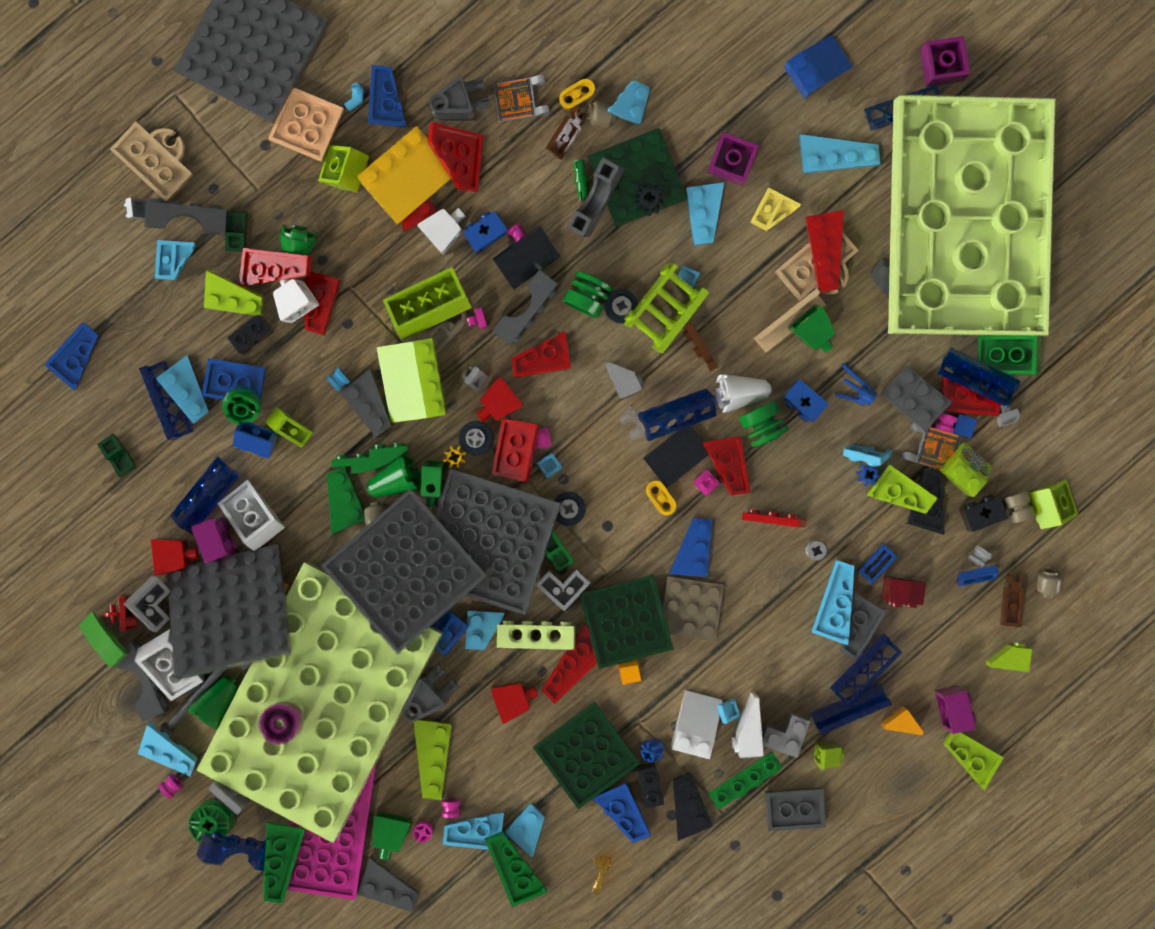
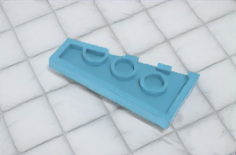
M799 135L803 174L880 165L879 146L876 144Z
M838 560L835 561L812 629L814 634L845 645H849L855 566Z

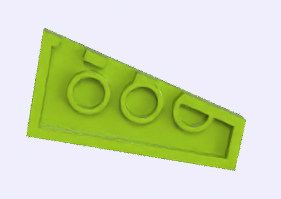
M424 719L414 721L422 798L442 800L452 723Z

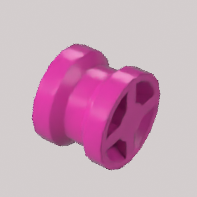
M942 414L939 417L938 423L935 424V429L954 433L953 426L958 418Z
M170 774L165 782L159 784L160 791L169 799H172L177 791H181L184 788L181 780L174 774Z
M447 798L441 801L444 807L442 817L455 818L461 816V811L459 810L461 799Z
M420 820L413 829L414 839L421 843L427 842L433 833V825L427 820Z

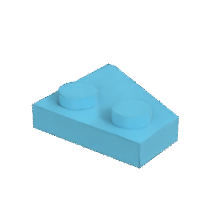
M631 81L626 86L625 91L617 97L618 100L613 106L608 108V112L633 124H641L650 87L638 81Z
M850 444L844 448L843 456L849 457L848 459L851 461H864L869 466L877 467L891 457L892 450L886 449L884 453L874 451V447Z
M468 610L467 625L469 628L466 630L465 649L485 650L497 629V625L502 621L505 612Z

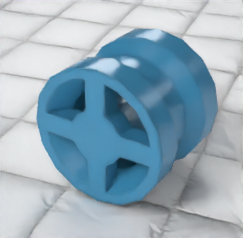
M339 367L333 375L327 376L328 381L338 392L342 390V386L351 382Z

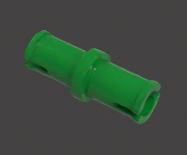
M585 160L573 161L574 183L577 186L578 200H586L589 195V177L586 175Z

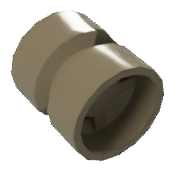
M1028 490L1018 491L1003 497L1006 508L1010 509L1008 514L1011 523L1026 521L1036 516L1033 505H1029L1031 499Z

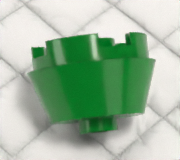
M283 224L279 232L281 249L289 254L308 256L317 243V232H307V227L292 224L291 228H287V225Z
M237 386L223 398L222 410L226 418L234 424L240 425V423L249 421L252 423L261 412V402L254 390L247 386Z

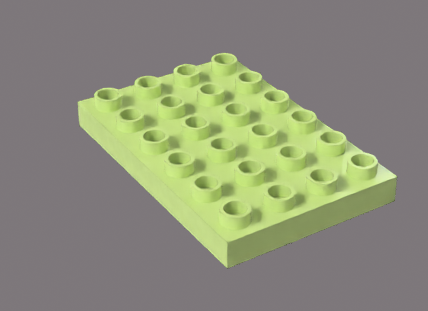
M900 95L894 100L888 334L1048 335L1055 99Z
M304 562L286 596L292 653L251 664L197 771L334 843L349 818L443 632L430 626L397 655L325 570L310 562ZM283 701L291 702L302 710L304 723L301 732L295 738L283 744L268 742L259 729L261 714L273 704ZM282 719L278 720V722L281 723V726H284Z

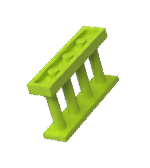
M673 263L666 264L661 269L659 278L636 308L625 316L626 321L623 323V325L629 328L633 325L637 326L654 340L652 348L662 354L709 294L702 287L693 289L674 273L678 266ZM668 279H671L689 294V299L685 304H681L662 288ZM657 294L677 309V315L674 319H669L650 303ZM645 309L665 324L666 329L662 334H657L639 319Z

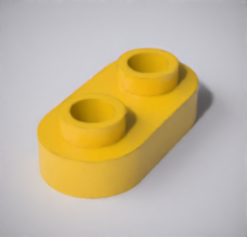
M582 79L563 90L559 96L560 105L564 109L571 110L573 107H577L589 100L595 93L594 83L589 79ZM588 88L589 91L588 93H583L582 89ZM570 97L573 101L571 103H567L565 101L566 98Z
M651 481L647 484L646 494L662 515L673 514L676 510V502L665 486L659 481ZM654 486L658 487L659 489L657 494L652 493V488ZM668 502L670 507L664 509L663 503Z

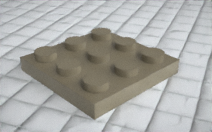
M667 576L662 608L670 635L716 642L724 584Z

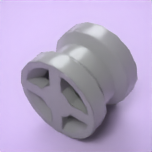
M811 541L805 548L806 555L816 561L823 559L827 552L825 545L819 541Z
M976 545L974 548L975 552L969 555L968 559L977 566L985 568L986 562L991 560L993 556Z

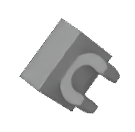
M125 199L124 207L127 209L125 217L145 219L146 199Z
M470 366V374L468 376L463 374L462 377L467 385L478 392L489 377L476 366L474 368Z
M1008 403L1000 406L1001 409L996 420L999 428L1018 422L1021 416L1018 409L1011 411Z

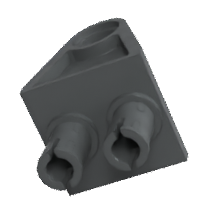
M459 76L432 95L429 103L434 116L442 121L475 120V112L491 108L488 95L472 101L468 98L470 93L486 89L482 77L465 82ZM440 105H445V106H444L443 108H441V109H438V108H437V107L440 106Z
M439 664L427 676L423 674L417 681L402 711L403 717L407 721H417L444 708L449 701L448 697L460 688L457 683L451 687L455 682L452 678L441 689L435 685L446 674L444 669L437 674L442 668ZM410 706H415L418 712H413Z

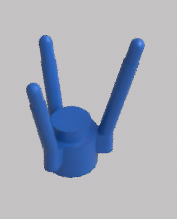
M842 363L841 366L862 387L860 388L849 380L844 379L843 381L858 391L857 397L859 399L836 393L835 396L856 402L862 406L864 403L871 405L877 396V392L872 390L873 387L864 382L855 372Z

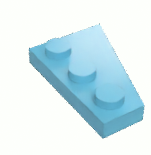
M724 182L686 188L694 246L714 242Z
M187 355L156 378L193 424L209 413Z
M150 721L147 724L138 754L191 777L198 758L181 744L176 745L171 741L167 733H161L157 730L153 722Z
M504 811L445 824L443 845L489 850L485 838L502 831Z

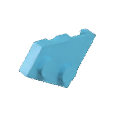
M157 240L155 279L176 281L194 251L196 243Z
M530 803L505 830V833L530 857L534 855L545 815Z

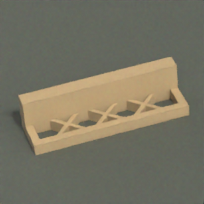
M817 288L754 337V340L765 353L792 333L788 326L814 304L822 307L826 306L818 295L820 291Z

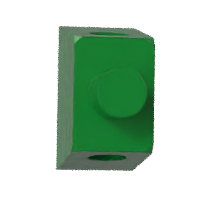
M814 304L788 326L792 333L813 350L820 347L825 353L833 348L829 338L835 334V330L824 308L820 305Z
M426 460L422 465L421 496H426V506H437V498L441 497L443 493L445 462Z
M376 812L373 823V847L381 849L380 859L390 860L392 851H400L412 818Z

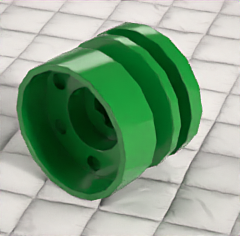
M577 271L575 277L581 282L572 280L571 284L578 289L577 291L567 290L563 302L577 311L599 319L604 306L597 301L598 299L607 301L608 296L602 292L611 294L613 288L592 274Z
M775 400L738 417L743 429L751 427L754 429L747 437L752 438L756 435L758 437L751 442L752 447L768 444L780 438L789 430L787 425L778 427L779 424L785 421L784 418L774 419V416L780 412Z
M218 797L205 800L195 809L188 821L191 836L197 842L204 845H214L220 842L234 828L237 820L236 813Z

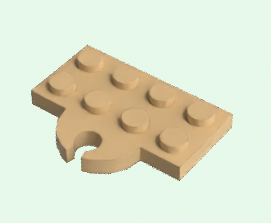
M135 121L110 150L168 203L194 175L180 162L185 152L184 142L179 136L176 138L174 145L168 146L167 139L174 136L175 131L161 128L149 134Z
M844 232L842 234L839 279L842 288L847 285L849 278L845 262L859 251ZM810 243L775 271L777 276L799 301L813 289L817 288ZM835 290V291L824 292V293H820V294H823V295H834V294H837L839 291H838V290Z

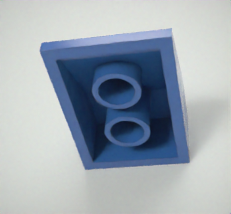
M833 35L789 59L784 66V69L804 99L853 68Z

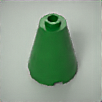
M408 454L401 455L368 481V493L375 498L406 493L409 489L412 491L420 490L421 474L418 467H413L412 463L414 460Z
M229 675L227 678L222 677L192 703L187 711L193 716L194 714L197 715L200 721L214 730H218L239 687L236 685L238 681Z

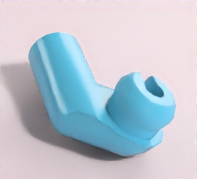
M359 83L352 84V98L344 103L349 112L359 106L364 100V89Z

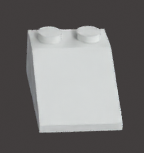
M246 480L217 503L243 543L253 551L259 549L285 528L249 480Z
M170 629L137 649L135 662L170 701L203 682L201 675L180 680L174 678Z
M685 690L671 742L672 750L710 759L720 716L717 705L722 703V699Z
M750 692L734 731L735 737H732V747L740 758L763 756L759 697L755 692Z

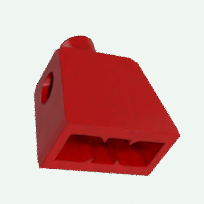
M499 377L480 398L484 407L476 414L482 422L490 416L499 421L521 409L524 405L504 380Z
M151 539L154 576L186 568L190 565L189 559L199 557L198 548H188L187 540Z
M522 681L496 685L490 689L502 724L528 711L531 707L529 700L539 697L535 686L524 689Z

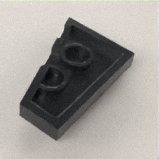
M923 469L918 485L938 499L927 514L910 510L906 524L945 535L943 525V474Z
M689 772L674 778L673 790L677 840L680 841L713 827L691 773Z

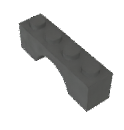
M602 158L594 173L593 187L585 202L575 211L567 228L583 237H591L626 168L610 159Z
M160 199L146 201L144 227L165 229L166 225L173 218L188 216L195 219L206 234H225L226 210L222 209V206L210 205V208L202 207V204L190 203V206L182 205L180 201H170V204L162 203Z
M539 270L528 284L532 294V302L529 309L518 317L503 316L492 330L493 333L510 346L513 344L517 345L523 337L521 333L524 329L528 330L535 322L533 320L534 316L537 313L540 315L546 308L545 302L548 298L552 300L557 294L558 290L556 288L558 284Z
M136 640L123 646L129 654L117 666L118 669L134 672L141 680L142 694L135 703V707L142 722L169 710V703L166 696L162 695L160 688L135 662L137 649L143 646Z

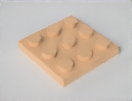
M293 88L274 123L268 139L323 163L343 115L344 108Z

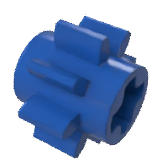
M861 464L862 469L855 472L860 477L857 481H864V486H867L868 482L876 485L874 480L881 478L877 475L879 468H872L869 465L866 467L864 464ZM866 471H871L870 478H865Z
M651 738L649 741L646 739L642 743L641 755L644 760L654 763L656 760L659 762L664 755L662 753L665 749L661 741Z

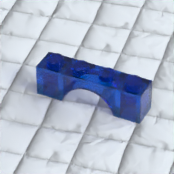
M212 832V834L204 833L196 855L202 863L221 866L230 856L245 853L248 855V862L255 870L264 871L265 840L259 841L253 837L245 839L234 834L224 836L219 832Z

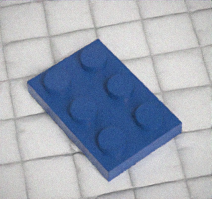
M208 358L202 396L223 400L233 388L247 386L254 390L261 402L266 368Z

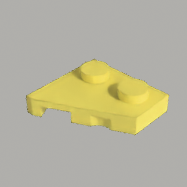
M768 187L750 223L768 231L797 210L801 204Z

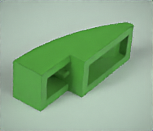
M91 612L79 624L88 642L110 668L116 667L129 654L118 641L119 638L95 612Z

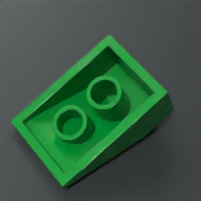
M1038 335L978 336L977 374L1040 376L1042 337Z

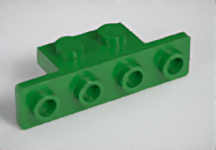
M770 752L708 794L717 809H721L738 797L745 796L753 787L763 784L764 780L780 771L783 767L775 754Z

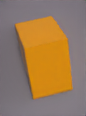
M637 660L618 664L623 685L641 681Z
M901 707L881 722V727L886 730L923 735V730L905 707Z

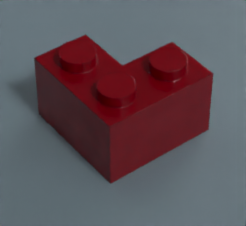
M884 576L881 599L887 601L886 604L893 607L902 608V605L905 604L906 607L917 608V605L924 604L926 582Z

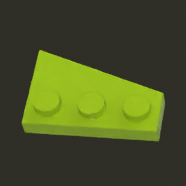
M210 269L206 270L204 308L262 316L264 296L244 286H239L231 282L230 279L215 274Z
M890 464L880 476L881 478L878 479L876 485L867 494L869 497L924 514L928 513L938 499Z

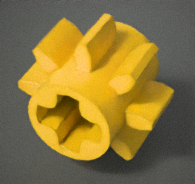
M450 446L451 451L444 452L447 455V459L443 460V462H449V468L456 464V467L459 469V463H466L463 456L467 453H461L460 446L457 450ZM453 452H455V454L460 455V457L457 458L458 462H455V460L450 459V457L453 456Z

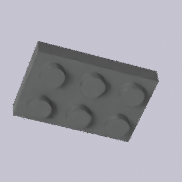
M908 366L881 393L884 399L924 432L933 425L952 403Z
M823 788L765 791L768 831L826 827Z

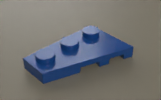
M372 65L368 124L406 128L407 125L391 67Z
M83 322L44 365L75 391L99 334Z
M692 518L669 574L707 577L712 520Z
M627 782L601 792L593 798L604 809V812L616 822L619 829L632 843L651 836V832Z

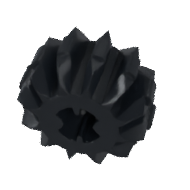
M647 182L646 189L643 185H640V191H634V195L637 197L633 198V202L638 203L635 209L642 208L641 215L645 213V210L648 211V216L652 215V210L658 214L659 209L657 207H664L661 201H665L666 197L660 196L663 193V189L656 191L657 184L650 188V183ZM649 195L650 198L654 200H652L651 203H648V201L644 200V198L646 199V197Z

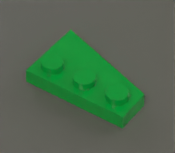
M346 467L328 473L331 534H334L365 521L364 509Z

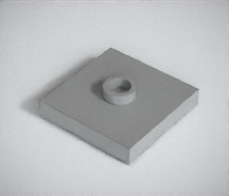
M217 781L208 788L236 814H239L251 801L248 797Z

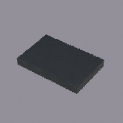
M539 225L495 256L493 261L514 290L533 277L539 270L541 271L558 259L560 255Z
M687 423L643 459L665 487L668 488L705 459L708 453L702 443V439L691 425Z

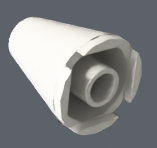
M720 374L716 383H720L719 388H716L717 402L719 408L724 409L723 413L765 400L771 394V385L764 379Z

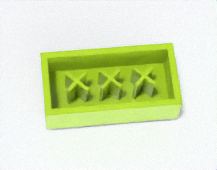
M453 267L383 300L394 328L402 341L472 308Z

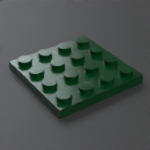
M660 128L588 155L594 173L602 158L610 159L626 168L607 204L616 228L648 216L647 210L641 215L642 208L636 210L635 206L638 203L633 202V198L637 197L634 195V191H640V185H643L646 189L647 182L650 183V188L657 184L656 191L663 189V193L660 196H665L666 199L661 201L664 204L663 208L657 207L659 211L687 200ZM649 195L646 197V199L644 198V200H647L648 203H651L652 200H654L651 199Z
M654 575L580 594L599 669L674 650Z
M595 701L533 746V749L578 809L640 764Z

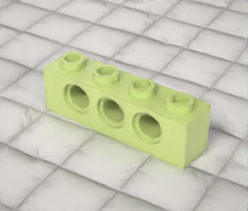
M503 621V625H497V648L575 650L576 626H571V622H560V626H552V622H541V625H533V621H522V625H514V621ZM516 629L522 632L520 640H516L513 637V632ZM536 629L541 632V638L538 641L532 638V632ZM554 630H558L561 634L558 641H554L551 638V633Z

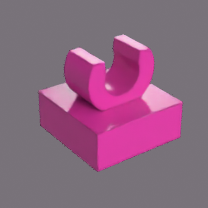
M474 309L476 316L467 318L469 327L478 324L480 330L488 328L483 309Z
M707 469L693 481L705 496L720 484Z

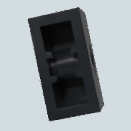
M256 315L227 338L237 352L244 355L274 333V331L263 316Z
M992 494L983 497V501L979 503L972 501L964 504L965 508L960 509V513L967 531L974 532L1009 519L1001 497H994ZM983 509H986V512L983 513L984 516L980 515Z
M655 762L637 766L645 809L664 805Z

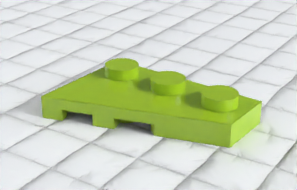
M949 732L943 742V745L985 791L1004 757L963 733L952 734Z

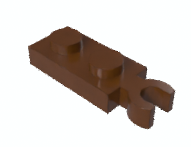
M576 106L571 110V117L565 116L546 146V149L560 160L563 159L582 129L579 123L587 117V114L581 112L578 116L581 108Z
M692 322L684 326L685 331L683 334L688 342L692 341L694 344L693 351L696 356L704 360L710 371L717 368V364L711 357L709 350Z
M1007 574L1006 579L1009 587H1003L1000 625L1022 627L1025 589L1019 588V585L1023 582V575L1018 574L1017 580L1014 582L1012 580L1013 575Z

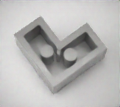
M576 568L563 582L549 569L536 583V586L565 611L590 584V580Z
M151 576L123 604L149 630L157 632L170 619L157 605L171 591L159 578Z
M789 711L783 729L764 723L762 728L763 746L798 758L810 724L809 719Z

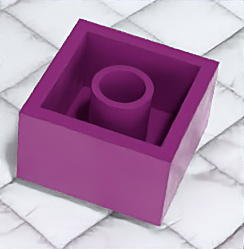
M964 36L927 41L919 49L926 87L962 82L970 75Z
M722 132L707 173L743 186L759 145Z
M223 517L213 518L191 527L205 563L236 553V542L233 538H230L228 532L230 530L229 524Z
M957 685L934 690L943 728L952 734L976 729L974 723L977 722L974 711H971L970 704H972V698L969 692Z

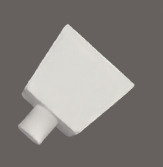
M459 208L451 215L445 209H441L420 222L417 226L444 255L463 232L458 223L466 216Z
M298 279L280 281L281 287L273 293L279 318L283 322L293 323L319 306L318 301L305 282Z

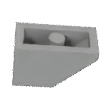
M610 362L605 364L620 400L642 390L641 386L644 384L640 375L636 376L635 372Z

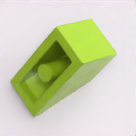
M278 407L273 410L265 421L276 433L301 448L313 434L312 431Z
M1014 642V645L1007 644L986 660V665L992 668L1029 672L1032 649L1026 647L1025 643Z
M815 742L814 762L820 769L840 767V762L844 760V750L841 749L842 747L838 743Z

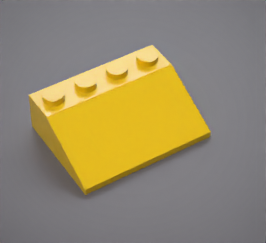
M417 126L358 175L359 182L397 225L451 180L429 146L428 138Z

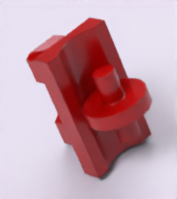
M118 595L119 611H116V604H110V611L104 612L105 617H110V624H115L116 616H119L120 632L137 627L136 616L126 617L125 610L128 608L123 603L129 597L124 595Z

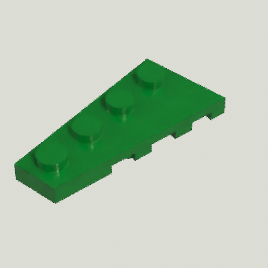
M266 821L263 879L264 901L283 904L305 832L303 827Z
M503 831L485 838L486 845L512 907L547 893L545 886Z

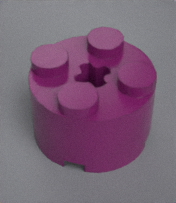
M286 701L278 702L263 711L259 719V729L264 738L273 744H283L295 738L303 728L302 710L295 704ZM282 719L284 726H281V723L278 722V720Z

